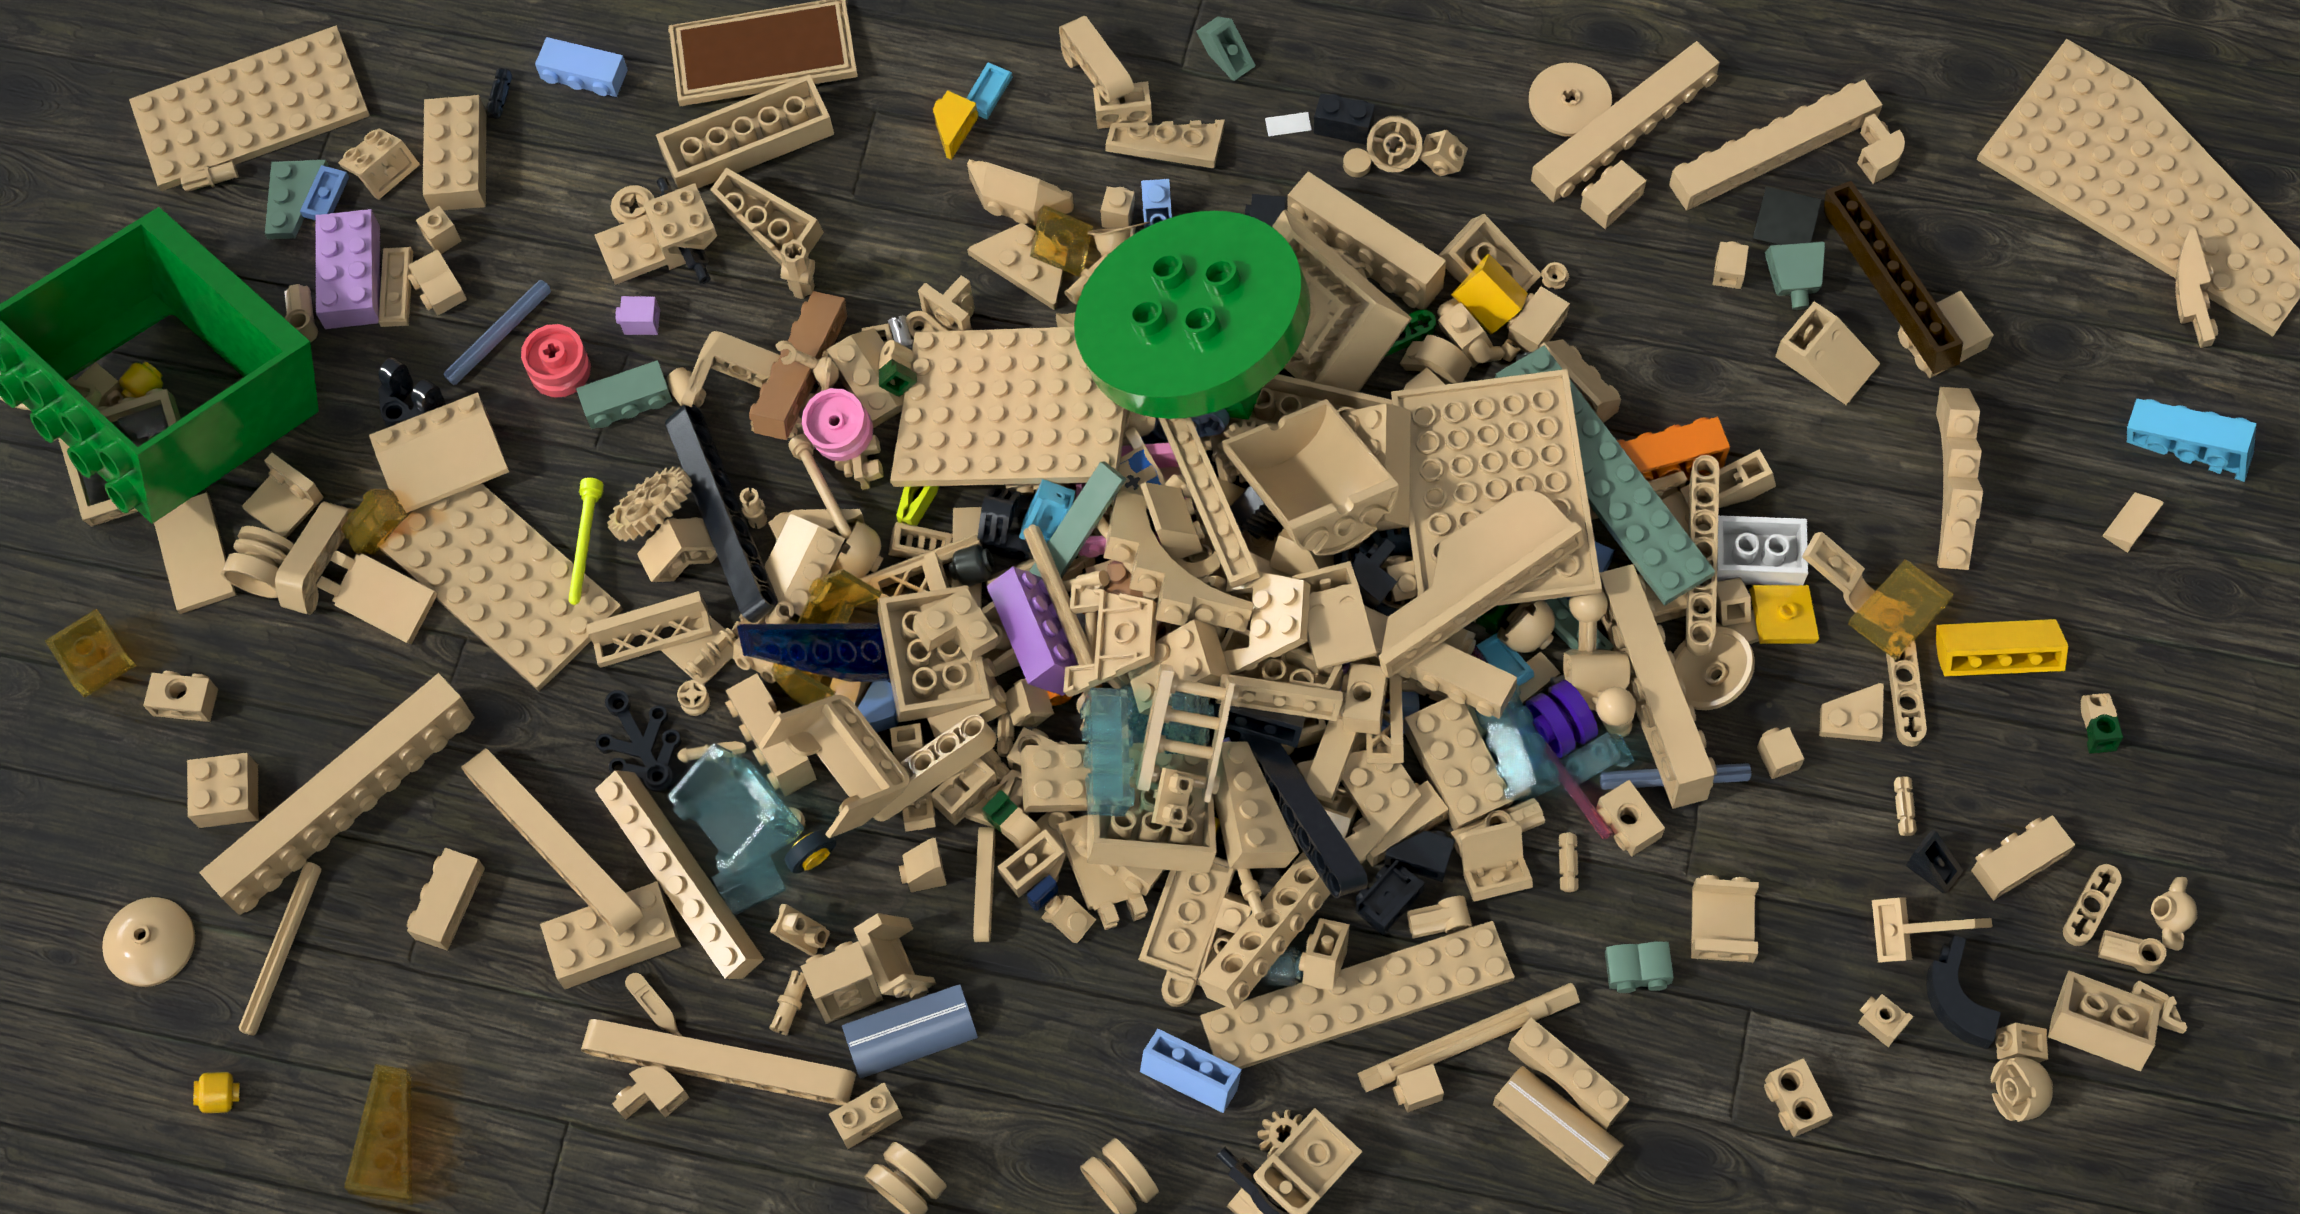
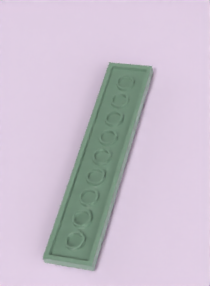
M1544 345L1496 373L1495 378L1563 369ZM1569 378L1588 503L1665 606L1713 577L1715 570Z

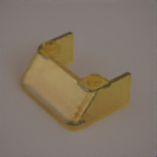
M844 569L824 575L821 579L816 578L809 588L811 595L783 654L777 657L772 666L775 681L792 700L801 705H807L835 695L836 691L820 683V680L855 606L880 598L882 594L881 591Z

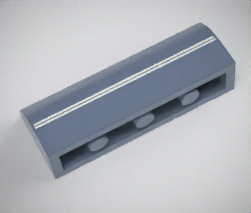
M960 984L842 1025L860 1079L978 1038Z

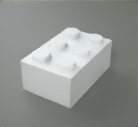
M1718 515L1717 581L1741 578L1744 585H1804L1808 575V562L1802 558L1807 548V519Z

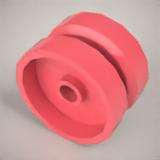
M552 324L536 329L526 338L522 346L521 359L533 386L540 393L550 397H566L576 393V388L586 384L590 376L591 363L582 341L575 331L560 324Z

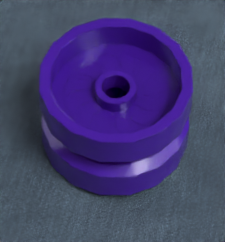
M1561 680L1549 687L1548 696L1539 693L1526 701L1527 715L1535 732L1546 748L1558 758H1562L1574 751L1576 742L1585 744L1598 735L1597 723L1592 711L1580 692L1567 680Z

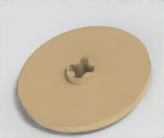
M1560 63L1548 67L1534 79L1528 101L1534 119L1543 128L1557 135L1572 137L1611 107L1612 94L1607 81L1596 70L1578 63ZM1571 96L1575 98L1570 103L1566 102V99H1569Z

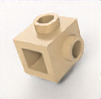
M1443 130L1426 135L1419 159L1429 166L1435 174L1444 176L1461 170L1468 148L1448 130Z

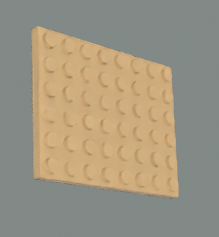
M1074 327L915 332L911 371L917 373V382L904 395L890 479L893 487L1040 484L1042 479L1053 483H1087L1102 461L1107 462L1119 472L1127 409L1110 400L1094 382L1078 350Z
M1568 369L1391 392L1392 405L1411 410L1409 532L1418 596L1432 587L1440 542L1510 494L1523 490L1544 494L1571 523L1576 521L1583 529L1584 545L1497 605L1602 592Z

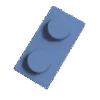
M321 165L302 205L301 215L305 218L316 220V215L333 213L349 179L347 172Z

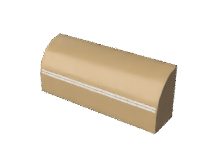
M1524 1066L1515 1072L1494 1098L1493 1106L1593 1185L1624 1147L1621 1142Z

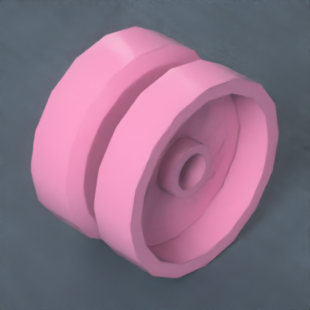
M830 388L817 393L808 401L803 410L802 426L805 435L822 456L832 461H847L858 457L867 449L872 440L873 423L869 413L854 394L844 389Z

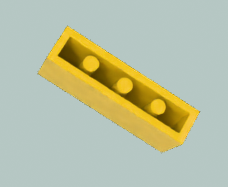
M2056 619L1936 625L1937 654L1944 676L2065 671L2068 644Z

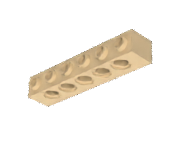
M1304 852L1300 854L1262 900L1266 916L1262 919H1255L1252 913L1198 978L1207 998L1236 1010L1331 894Z

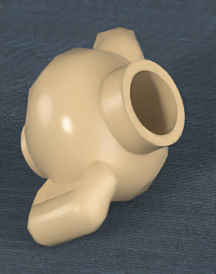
M2186 877L2175 878L2170 885L2169 891L2158 896L2151 906L2152 915L2157 925L2162 929L2163 945L2176 951L2183 948V932L2188 930L2197 919L2196 903L2186 893L2188 882Z

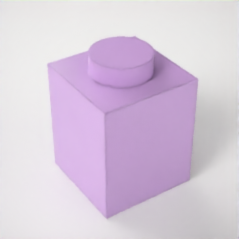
M621 296V306L616 308V323L621 325L624 335H658L660 308L656 298Z

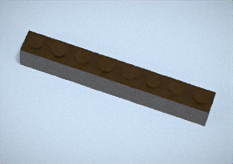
M1849 181L1826 190L1825 215L1932 373L1936 374L1959 365L1963 341L1854 183Z

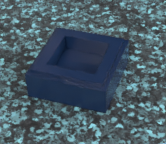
M1050 874L1027 894L1028 903L1035 911L1043 907L1058 893L1057 882Z

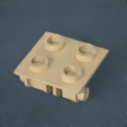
M710 615L713 635L661 650L693 680H697L703 685L733 658V646L737 640L735 638L736 635L729 628L724 629ZM702 617L692 619L686 628L696 630L704 627Z

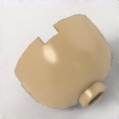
M1388 116L1380 119L1372 126L1367 137V151L1371 160L1378 168L1387 172H1401L1418 161L1422 152V137L1418 127L1411 120L1402 116Z
M858 520L851 529L850 537L846 539L830 569L834 574L847 580L862 578L869 571L876 572L883 560V557L879 556L882 547L880 537L876 531Z
M1545 600L1522 602L1507 617L1506 620L1509 622L1506 630L1500 627L1497 633V638L1513 651L1528 653L1533 652L1538 647L1543 650L1554 638L1551 634L1555 627L1553 610Z
M2015 1057L2000 1060L1994 1066L1991 1083L1996 1082L1998 1094L1992 1093L1999 1112L2007 1120H2017L2019 1122L2039 1117L2050 1106L2053 1096V1083L2048 1072L2040 1063L2026 1057Z

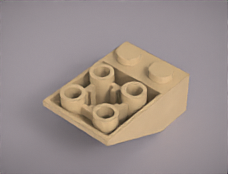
M1815 301L1780 341L1775 356L1845 405L1851 401L1880 366L1879 361L1837 316Z
M1351 561L1292 576L1294 579L1304 580L1310 584L1307 639L1317 670L1377 655Z

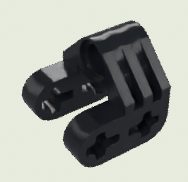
M391 357L387 359L381 366L378 374L382 384L378 389L380 413L387 428L446 405L440 388L427 379L421 380L413 389V380L407 366L396 358ZM411 391V399L414 404L412 410L403 402ZM401 415V416H400L399 418H397V419H392V418H394L395 416Z
M991 487L982 504L977 536L983 549L987 548L992 554L1015 559H1033L1026 539L1024 540L1019 538V535L1011 534L1009 530L1014 517L1024 519L1034 497L1022 495L1018 491L1012 493L1009 489L999 490L998 487Z

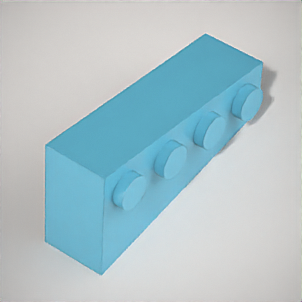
M2136 399L2127 426V443L2163 455L2170 451L2180 461L2191 464L2192 461L2196 460L2210 465L2208 469L2210 471L2220 474L2223 469L2235 473L2234 479L2245 482L2254 453L2256 423L2244 418L2234 419L2220 416L2215 412L2190 410L2181 405L2161 404L2152 399Z

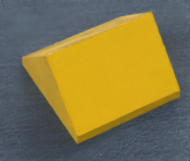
M1487 254L1451 295L1459 303L1461 302L1490 334H1493L1522 310L1528 293L1490 254Z

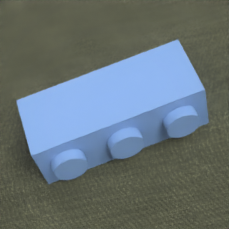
M546 37L535 63L539 76L544 81L551 84L560 83L568 85L576 90L585 89L593 91L600 96L610 95L617 97L628 71L623 55Z
M1160 1029L1156 1030L1144 1049L1140 1068L1141 1073L1224 1113L1237 1092L1242 1070Z

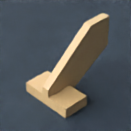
M1906 897L1872 900L1878 962L1912 960L1910 934L1992 927V918L1908 924Z

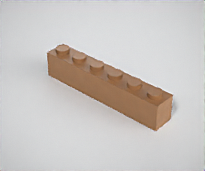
M815 291L812 292L808 302L805 301L802 305L798 321H795L791 328L788 342L794 346L795 350L811 355L812 358L815 357L817 360L821 359L823 351L834 345L847 319L845 298ZM789 349L781 350L778 361L772 364L770 377L767 383L764 382L762 384L760 397L757 403L751 406L749 418L753 422L754 433L783 440L788 439L816 382L813 368L811 369L796 361L788 365L782 363L781 358L789 354Z

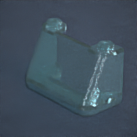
M713 743L667 796L675 806L673 811L683 820L690 818L696 821L719 850L715 856L718 862L716 867L727 877L741 875L796 840L804 831L803 825L759 770L746 758L716 743Z

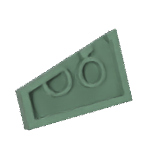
M326 160L271 162L265 224L267 239L296 238L305 218L301 215L300 210L321 165L329 166Z

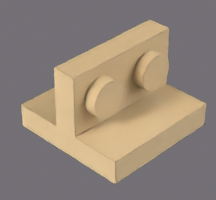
M961 275L943 295L927 283H924L918 290L922 311L929 314L946 330H972L970 317L975 307L970 281Z

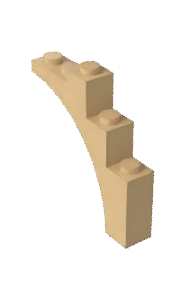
M1940 387L1936 416L1939 422L1943 450V509L1937 564L1939 568L1969 570L1976 519H1979L1983 496V489L1978 480L1982 450L1976 440L1980 409L1970 389Z
M1119 490L1111 510L1104 558L1133 565L1129 589L1159 595L1155 620L1183 626L1186 624L1187 619H1194L1245 632L1253 610V602L1217 590L1183 569L1169 556L1154 535L1148 520L1144 496Z

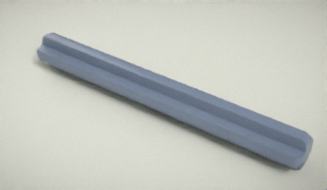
M543 280L536 282L444 372L443 375L446 380L453 385L457 384L551 293L549 285Z
M1750 764L1716 765L1717 775L1714 776L1713 783L1749 781L1751 778ZM1658 769L1602 772L1600 775V785L1604 790L1615 789L1628 780L1631 781L1635 788L1664 786Z

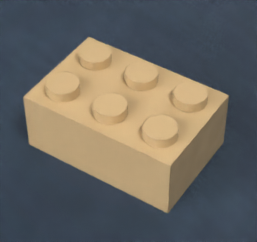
M1194 619L1155 641L1154 661L1127 672L1139 713L1145 715L1150 714L1160 663L1172 665L1174 675H1177L1178 679L1219 686L1221 674L1230 675L1215 626ZM1176 691L1175 694L1170 693L1167 705H1171L1172 709L1177 710L1201 696Z
M851 941L842 943L835 948L834 952L825 956L823 954L814 955L806 960V964L800 966L814 1001L826 1024L883 1000L859 941L855 943Z

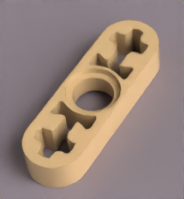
M2103 864L2098 866L2091 874L2063 927V936L2068 943L2074 946H2082L2093 937L2121 884V874L2116 867ZM2107 874L2110 876V883L2100 892L2097 888L2102 882L2101 877ZM2086 898L2096 899L2100 904V911L2095 913L2088 911L2084 906V900ZM2084 918L2088 921L2082 929L2083 933L2078 937L2074 934L2075 929L2073 927H2076L2081 919Z

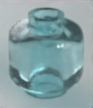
M1288 946L1286 951L1278 957L1264 976L1266 982L1275 986L1294 987L1300 980H1303L1304 971L1299 970L1301 951L1296 947Z

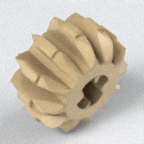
M1285 1110L1284 1118L1280 1119L1279 1114L1275 1111L1272 1113L1273 1122L1268 1119L1262 1121V1125L1266 1130L1258 1131V1138L1265 1141L1259 1144V1148L1261 1151L1270 1149L1267 1159L1282 1144L1279 1141V1133L1282 1132L1284 1135V1132H1288L1291 1134L1302 1121L1300 1114L1291 1120L1290 1110Z

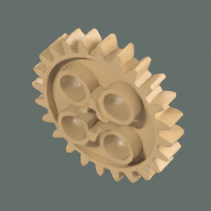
M672 467L670 470L665 468L661 474L657 471L653 477H646L643 484H636V489L628 491V496L620 499V505L613 508L615 512L609 515L610 520L607 522L609 530L620 541L622 539L627 541L629 538L634 540L639 534L643 537L648 530L653 531L658 523L662 525L666 517H672V512L681 508L680 503L687 500L685 495L691 492L692 480L680 467L677 469Z

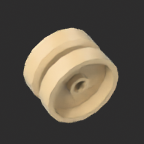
M1116 1138L1112 1139L1102 1148L1103 1157L1109 1167L1096 1157H1091L1080 1166L1083 1175L1115 1214H1135L1137 1212L1136 1202L1129 1191L1139 1201L1148 1203L1159 1193L1156 1184L1141 1162Z
M893 1142L883 1153V1156L894 1172L884 1165L874 1164L864 1177L883 1197L904 1214H925L928 1210L927 1203L917 1191L927 1198L937 1199L947 1186L921 1158L897 1142Z

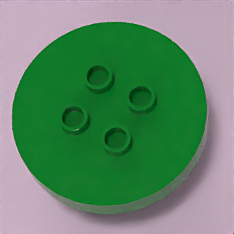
M1200 211L1182 214L1157 222L1137 232L1117 246L1096 267L1085 284L1077 303L1074 320L1075 340L1082 359L1098 388L1114 403L1131 412L1154 418L1177 419L1201 416L1225 409L1231 418L1249 420L1262 387L1269 383L1286 366L1304 337L1310 315L1309 288L1291 245L1277 230L1265 222L1248 215L1228 211Z

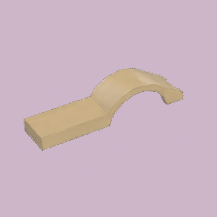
M1823 532L1815 533L1802 558L1844 593L1843 597L1846 604L1856 614L1892 634L1904 633L1905 630L1899 624L1904 615L1913 617L1915 611L1905 602L1889 599L1873 590L1863 579L1862 573L1865 568Z

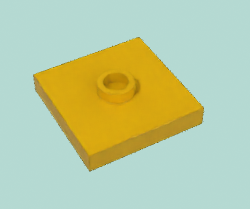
M1753 585L1751 587L1750 595L1760 644H1812L1819 640L1809 585Z

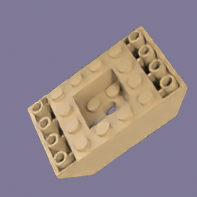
M1283 210L1272 227L1291 245L1306 279L1310 295V315L1304 337L1284 368L1297 379L1359 392L1412 318L1287 210Z

